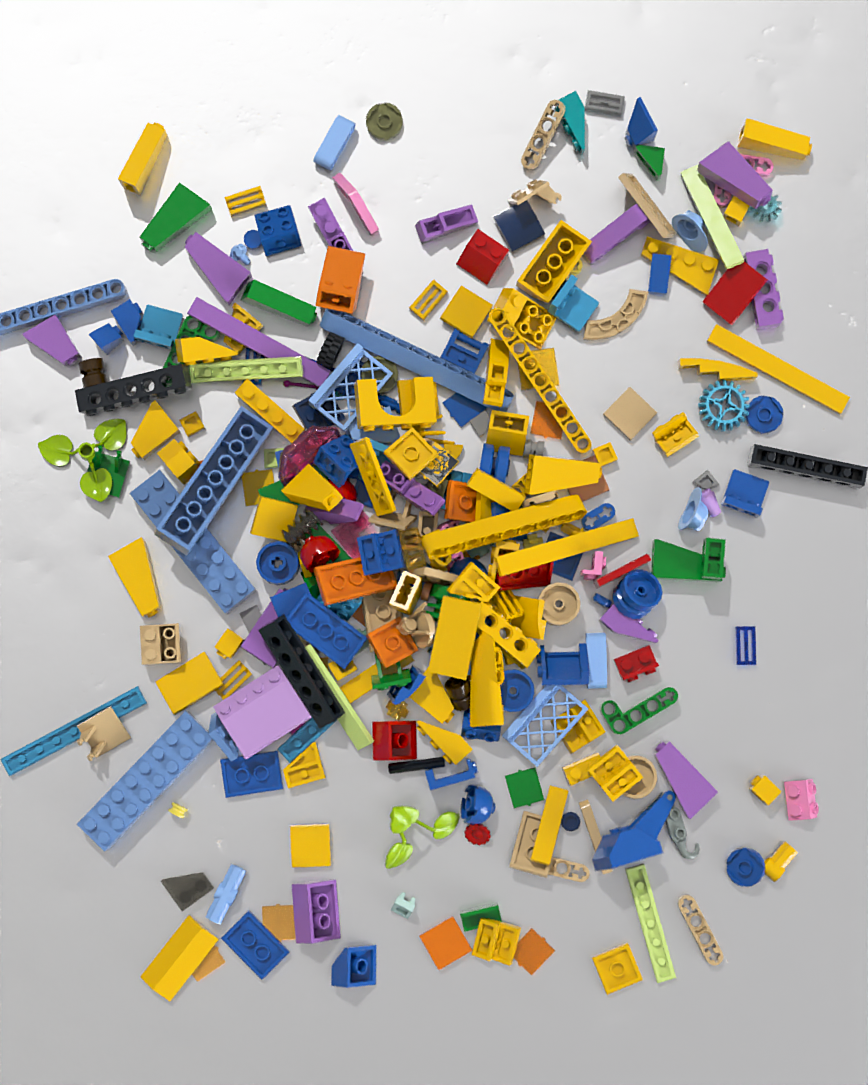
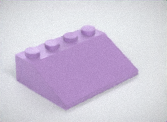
M279 665L213 706L245 759L253 756L312 718Z

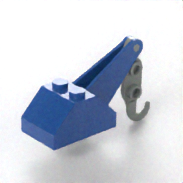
M672 791L662 792L630 825L609 830L610 834L602 837L592 858L595 871L613 869L662 854V847L657 837L665 822L669 836L678 847L680 854L686 859L697 857L700 850L698 843L695 844V851L693 853H689L686 849L687 833L679 808L674 806L676 800L675 793Z

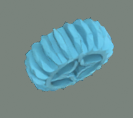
M726 380L722 381V386L719 381H715V387L709 384V390L704 389L702 391L705 396H700L699 399L704 403H699L698 407L704 409L700 410L699 414L706 415L702 421L710 420L707 424L708 427L714 423V430H718L719 426H721V430L724 432L727 426L731 431L733 430V424L738 428L740 426L739 421L744 422L746 420L743 416H748L749 412L744 409L750 408V404H745L744 402L748 401L749 397L743 398L742 395L746 391L742 390L739 392L738 390L741 387L739 384L734 388L733 381L729 383V386H727ZM726 391L722 399L710 398L716 392ZM731 394L737 399L739 408L731 402ZM726 399V406L728 408L722 412V405L720 403L722 404ZM709 404H711L712 407L716 408V417L711 413ZM725 413H737L736 417L731 420H722Z

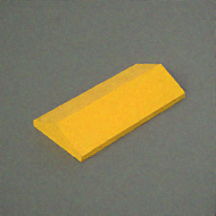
M188 915L140 977L152 990L168 1001H171L219 939L192 916Z

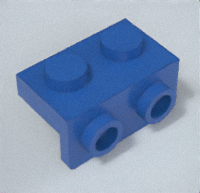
M470 709L464 711L461 737L471 740L481 739L487 742L499 741L501 725L470 727Z

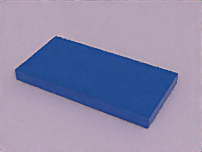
M307 592L304 593L286 617L299 636L343 669L348 666L367 640L366 636Z

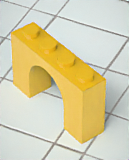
M414 377L410 381L412 405L410 411L402 416L390 415L381 408L378 401L376 379L357 380L354 383L357 428L363 429L364 432L375 431V428H382V431L394 430V427H401V430H409L416 426H420V429H430L437 422L433 377Z

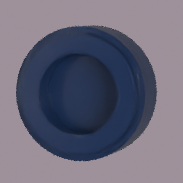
M566 812L562 816L561 825L567 831H575L580 826V818L574 812Z

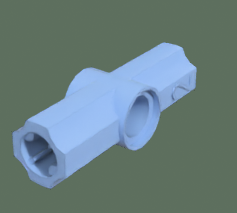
M234 864L230 865L223 882L219 884L213 897L215 899L206 915L207 919L218 924L222 923L229 906L233 904L237 896L239 885L245 876L246 870Z

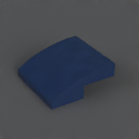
M527 200L493 216L500 233L503 234L512 252L545 235L537 216Z
M314 393L292 406L311 439L335 426L328 418L309 405L308 400ZM325 401L321 406L325 411H334L333 401ZM336 402V410H341ZM343 413L337 414L339 422L346 419Z

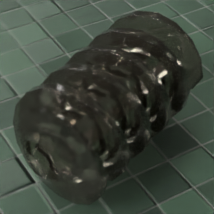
M307 509L304 510L306 516L298 515L300 522L295 519L292 520L294 527L289 524L287 525L288 532L281 530L284 539L295 551L294 544L301 546L300 539L304 541L307 539L305 534L313 536L311 529L318 531V523L324 526L322 521L312 511Z

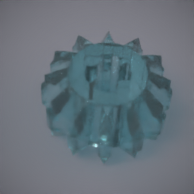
M779 196L770 197L768 209H764L762 206H759L757 209L750 207V212H755L753 218L759 216V222H762L765 218L767 223L771 221V218L777 219V214L782 211L779 208L782 205V201H776Z

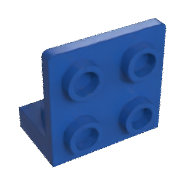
M290 205L254 215L265 256L302 246Z
M347 434L321 446L313 460V463L338 488L345 484L352 471L358 469L349 445L354 441Z
M734 469L721 505L757 518L763 510L761 506L769 481Z

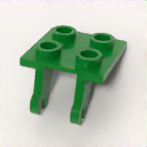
M99 445L98 452L95 451V456L92 459L95 471L104 468L110 473L112 488L109 495L120 498L130 461L122 459V451L119 450L116 452L117 457L104 454V446ZM90 465L88 466L87 472H92Z
M374 653L378 675L371 676L373 689L381 691L388 689L389 686L396 685L397 687H402L411 682L409 668L401 670L400 661L396 663L397 673L383 675L380 661L376 653Z

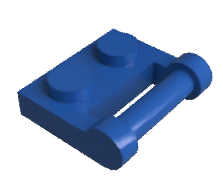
M454 329L440 358L475 374L489 344L471 339L459 330ZM456 339L479 349V353L476 354L456 344Z

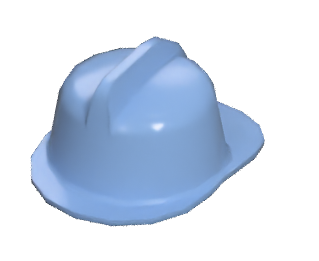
M688 210L684 214H678L672 218L673 229L690 249L702 252L707 248L708 240L703 231L704 222L698 214Z
M696 487L690 495L685 511L678 523L680 530L688 527L700 531L708 518L707 506L701 501L702 490L700 487Z

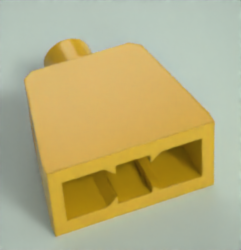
M406 571L403 572L389 603L394 610L407 615L413 614L422 593V577Z

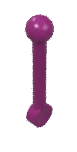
M289 380L283 382L285 387L297 386L319 389L314 384L295 383Z

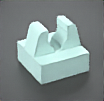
M403 892L397 897L391 911L408 919L415 907V898L412 897L410 902L404 900L406 893Z

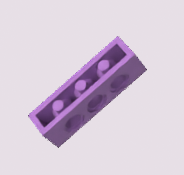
M768 249L746 252L743 256L744 261L755 270L757 267H762L765 270L763 276L768 279L764 286L768 288L769 292L762 293L759 291L751 301L756 330L779 327L784 320L782 309L779 310L778 305L780 294L779 291H776L777 277L776 273L772 272L771 267L773 265V256L769 254ZM763 304H769L772 307V311H765Z

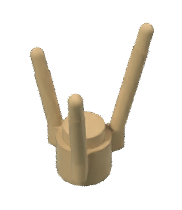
M424 602L408 618L404 617L399 625L396 626V629L401 634H410L412 637L428 635L429 631H416L417 623L414 620L427 603Z

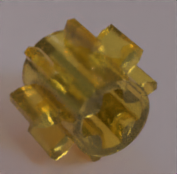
M389 700L385 707L389 709L387 715L398 721L401 717L406 718L409 712L406 709L408 704L404 701L395 705Z

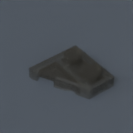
M204 872L161 880V883L182 912L215 888Z

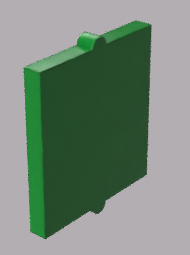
M535 767L523 771L519 769L516 773L505 775L513 808L525 805L531 806L532 803L544 800Z

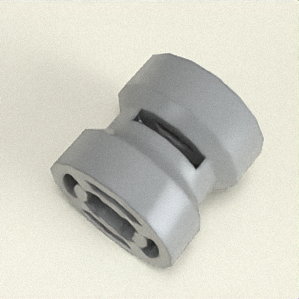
M526 439L523 458L529 459V454L543 456L545 441L533 442L530 439Z

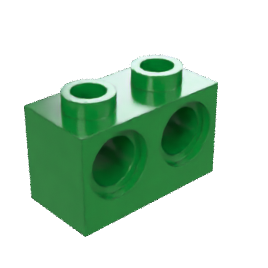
M705 538L703 540L700 578L716 580L723 578L726 539Z

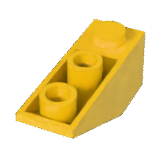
M200 337L175 339L178 362H184L186 366L195 365L198 360H202L203 363L214 362V358H221V361L232 360V356L238 355L236 351Z
M419 720L417 721L419 726L416 728L423 736L428 734L432 739L430 741L431 745L436 750L440 748L445 753L443 758L450 765L452 763L457 765L473 750L460 735Z

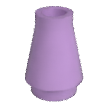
M710 488L703 490L701 501L707 506L708 513L713 518L722 511L719 508L714 491H711Z

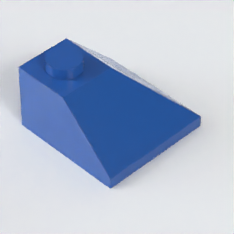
M641 97L636 100L625 134V141L629 147L632 146L633 150L637 145H646L654 141L658 131Z
M376 945L344 948L331 966V986L351 988L376 985Z

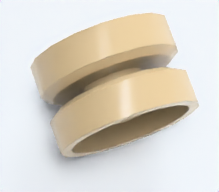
M557 582L550 584L541 591L538 597L540 600H545L542 619L546 620V623L550 625L562 626L568 624L577 616L580 610L581 601L578 593L572 586L566 583ZM558 600H560L562 604V607L560 608L556 607L555 602H557Z
M629 756L627 758L633 763L643 778L623 793V795L631 799H641L649 795L655 788L657 772L648 759L641 756Z

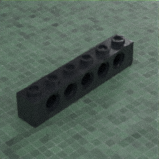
M178 364L75 390L79 413L86 414V416H94L98 414V411L111 412L115 410V407L127 408L133 406L135 402H150L151 398L155 397L157 399H164L169 397L168 394L175 393V395L184 394L186 390L192 389L188 366ZM171 378L172 384L167 387V380ZM153 382L154 389L149 391V385ZM133 387H136V393L132 396L131 390ZM118 391V398L114 400L113 395ZM100 395L101 401L99 404H96V398Z
M757 444L751 447L747 465L859 489L865 486L868 467Z
M283 614L258 629L319 729L340 718L345 713L344 709L286 616Z

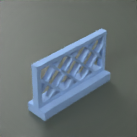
M357 343L308 400L309 405L313 409L318 410L344 432L357 417L356 409H350L349 399H355V395H348V386H354L355 382L347 383V375L358 372V380H361L360 372L371 371L372 379H374V371L382 370L387 375L383 380H376L378 393L393 373ZM365 356L370 361L371 368H360L359 361ZM346 386V396L335 397V389ZM336 400H347L348 409L336 410ZM325 401H333L334 411H325L321 406ZM348 413L349 420L342 425L337 420V414Z
M546 685L502 736L538 767L588 711V708L562 685ZM561 690L566 694V702L555 703L554 695ZM568 697L572 699L574 702H569ZM577 704L582 708L578 715L569 716V705ZM566 705L567 716L556 717L555 706ZM545 706H553V717H542V709ZM554 719V730L543 731L542 720ZM556 719H567V728L565 730H557ZM540 720L541 731L529 732V724L532 721ZM555 733L553 744L544 745L543 734ZM541 734V745L530 746V735ZM519 735H527L528 746H519L514 741ZM530 748H542V756L538 761L531 757Z

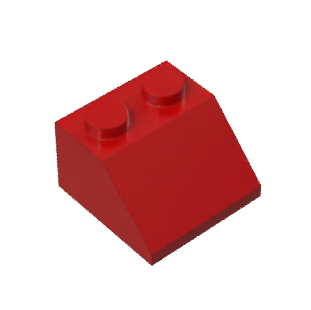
M477 229L467 243L456 265L488 285L509 255V249Z
M416 721L372 722L374 740L373 761L417 759Z

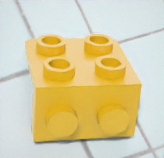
M514 540L496 542V547L492 546L490 563L493 565L489 564L488 577L494 582L497 571L494 558L499 555L519 551V543H516Z

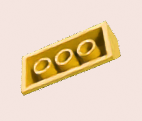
M560 220L517 280L516 286L530 296L549 303L592 241Z

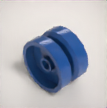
M484 443L480 470L489 475H494V478L505 483L510 466V447L500 446L497 457H493L494 445Z
M279 541L270 542L258 553L256 560L257 570L261 577L270 584L285 585L293 581L298 575L300 569L299 557L296 551L287 543ZM276 561L282 562L279 568L275 566Z
M635 569L630 571L613 590L612 597L614 605L624 616L631 619H640L645 617L660 602L663 591L661 584L654 575L643 569Z
M516 669L504 671V682L500 684L503 710L519 712L527 708L532 702L535 693L534 684L531 678L523 671ZM511 687H515L517 689L516 694H511L509 692Z

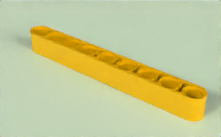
M500 307L492 308L489 312L490 322L575 449L580 453L588 452L591 448V440L506 312ZM501 311L503 314L502 320L494 321L492 319L493 312ZM511 327L514 330L513 335L505 337L503 335L504 328ZM522 343L524 351L522 353H515L513 350L515 344ZM527 359L534 360L535 366L532 369L524 367V362ZM538 375H543L545 383L537 385L535 378ZM554 391L556 398L553 401H548L545 398L547 392ZM559 407H564L567 410L566 415L563 417L556 415V410ZM570 423L577 425V429L573 433L567 431V425ZM580 439H586L588 441V444L585 448H579L577 446V443Z
M575 494L425 535L421 542L428 557L436 559L579 520L587 514V510L580 496Z

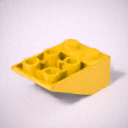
M503 288L493 308H502L524 341L541 350L556 317L514 288ZM493 312L492 319L494 321H501L503 318L502 312ZM488 317L487 322L492 325V323L490 322V319H489V317ZM506 327L503 329V332L512 336L514 330L511 327Z

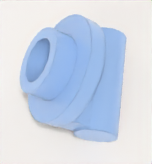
M244 244L235 245L231 249L230 257L235 261L241 260L245 265L250 263V259L246 255L247 247Z

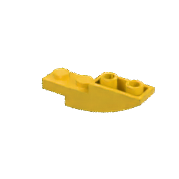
M490 339L483 404L498 407L503 405L509 363V349L503 340Z

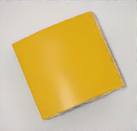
M461 285L440 319L472 339L493 305Z
M515 596L524 613L523 616L513 618L510 622L511 625L520 628L523 631L522 635L525 637L543 640L546 620L541 619L545 600Z
M586 700L581 701V703L588 708V711L562 739L570 754L606 732ZM578 705L573 706L569 709V716L578 715L582 708ZM567 711L559 716H567ZM553 719V720H551L550 722H551V724H552L553 727H554V719ZM556 719L557 730H565L568 726L567 719Z
M615 745L587 768L612 802L643 778L618 745Z
M329 824L290 825L292 868L331 866Z
M480 918L472 955L487 961L495 960L508 966L512 965L521 927L497 920Z

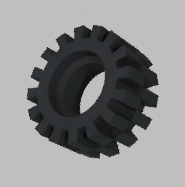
M329 332L318 354L316 363L332 369L341 352L345 338Z

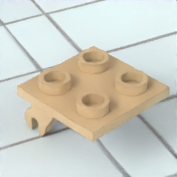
M535 179L529 182L527 188L523 191L517 190L512 193V198L508 202L509 204L519 205L533 195H537L548 203L557 204L555 200L558 198L561 201L562 197L559 193L553 191L548 181H537Z
M390 490V494L394 502L396 492ZM406 501L403 514L392 512L377 516L375 513L369 518L368 522L375 523L378 527L388 526L392 527L393 530L404 531L417 520L418 515L411 514L412 504Z
M111 706L77 725L81 732V736L77 740L78 745L81 746L82 742L85 741L91 746L90 754L87 756L89 761H92L94 756L97 758L131 738Z

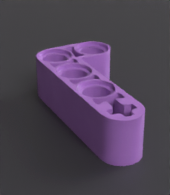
M635 204L590 239L592 243L584 255L591 264L596 262L637 229L644 228L651 221L640 206Z

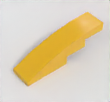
M680 358L678 360V369L697 368L698 375L717 374V381L719 382L723 380H755L758 377V373L723 361L701 358Z

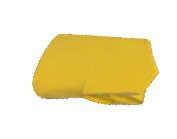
M483 632L474 642L471 656L470 727L504 725L500 684L504 682L503 655L501 649L495 647L494 638L486 632Z

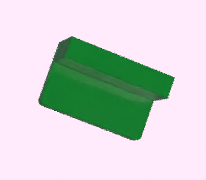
M498 903L460 912L464 932L478 929L480 918L502 922Z

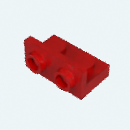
M650 645L613 659L621 680L627 679L628 683L639 679L637 675L643 672L645 675L656 672L655 668L659 666Z

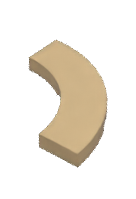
M629 289L625 303L615 314L601 320H588L586 322L583 340L606 339L626 330L640 315L646 303L648 292Z

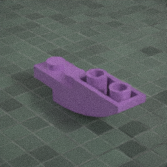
M325 197L308 205L307 207L327 245L353 251Z
M385 460L380 466L387 486L420 510H424L434 516L446 502L441 496L418 483L414 478L409 481L390 462Z

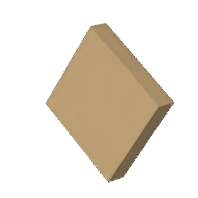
M631 387L603 413L630 441L657 414Z
M428 567L409 570V573L422 577V582L443 586L451 585L459 576Z

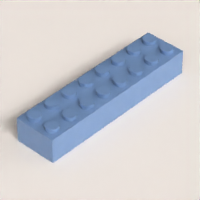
M241 406L158 525L155 535L188 556L271 434L273 426Z
M160 469L129 493L156 528L180 495ZM208 528L205 529L188 556L172 546L225 614H229L257 591Z
M185 711L77 825L103 851L109 850L213 741L208 734L209 731L189 711Z

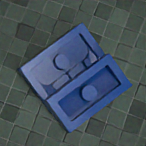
M397 529L357 537L364 576L405 568Z
M411 666L409 670L411 682H408L407 685L402 687L391 686L387 695L393 704L397 705L403 702L421 685L426 676L418 667Z

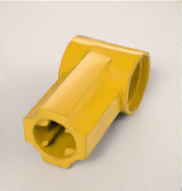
M784 841L776 852L764 861V874L773 882H776L785 872V867L798 852Z

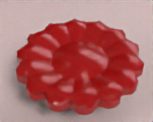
M469 824L464 831L465 838L473 845H485L491 838L490 830H487V827L483 826V824Z

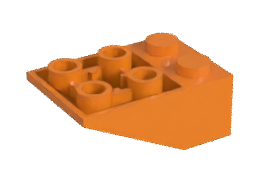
M328 246L315 306L353 314L357 308L366 253Z

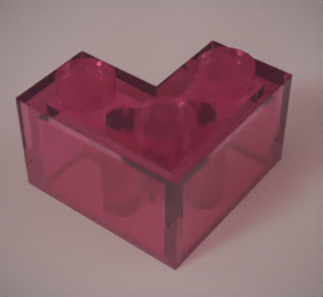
M363 510L357 521L340 523L331 530L333 536L352 559L360 557L357 537H360V534L373 525V523L368 522L369 517Z

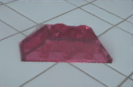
M311 426L280 453L278 478L283 487L305 466L313 464V460L321 446L341 436L336 427Z

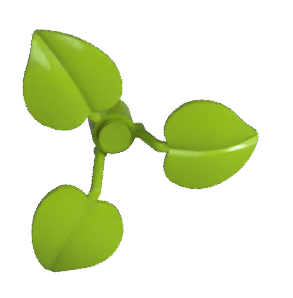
M111 419L99 424L94 431V438L100 443H93L91 445L85 442L73 452H71L73 444L65 435L51 436L39 442L38 448L44 459L54 466L67 465L70 460L69 455L73 456L79 453L83 460L88 461L92 471L86 472L81 477V490L86 496L98 502H103L110 494L112 477L104 468L95 471L92 459L95 456L94 448L104 445L109 451L120 449L125 444L127 437L126 421L124 419Z
M409 806L392 807L390 829L393 833L400 834L402 843H396L391 847L385 860V868L397 867L406 862L411 856L413 847L409 843L406 844V838L403 834L411 824L415 822L433 832L435 839H442L454 831L459 822L460 814L455 812L443 813L436 819L434 827H430L417 820L419 811L416 808Z

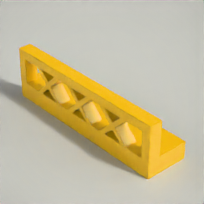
M364 437L349 444L376 515L380 516L397 511L370 439Z

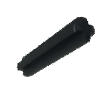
M437 757L389 763L388 771L390 774L442 768L445 767V759Z

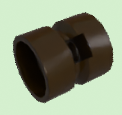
M91 358L78 363L80 373L84 375L82 378L83 388L108 382L106 374L103 373V370H105L103 358Z
M454 677L449 678L445 682L444 687L454 709L457 711L470 709L471 684L468 677L466 680Z

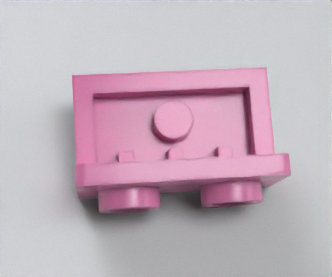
M595 551L592 554L591 570L580 571V576H584V580L595 581V579L602 575V570L606 567V557L603 556V552Z
M813 779L784 782L789 821L817 818L819 807L815 801L816 785L813 783Z

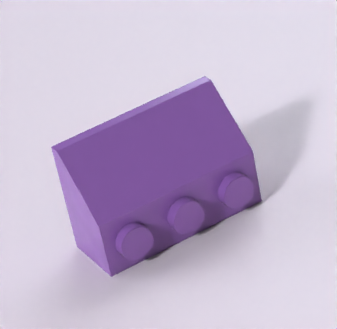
M336 880L291 884L296 943L312 944L340 939Z

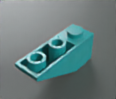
M574 91L558 100L565 105V113L562 117L563 129L573 139L571 143L575 151L579 150L582 155L585 150V107L577 92ZM558 105L555 106L554 112H556V111L559 112V111H560V108L558 107Z

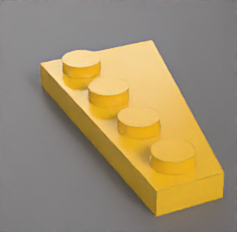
M647 236L641 253L642 257L652 262L653 253L672 255L670 274L686 282L690 287L699 290L703 295H708L719 259Z

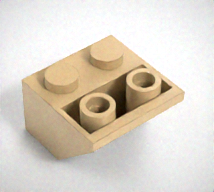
M179 623L140 626L142 665L181 662Z

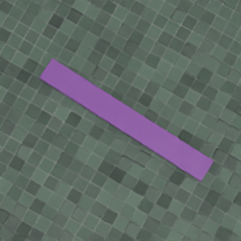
M198 297L195 298L187 312V315L265 358L301 356L303 376L301 378L318 387L325 382L331 372Z

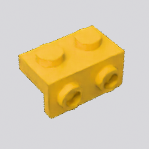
M684 412L673 416L670 421L658 426L652 432L655 443L667 457L699 437L698 432L687 420Z

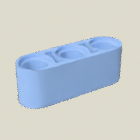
M338 115L315 154L313 162L331 171L353 133L356 123Z
M586 633L585 639L589 663V684H587V689L607 688L606 633Z

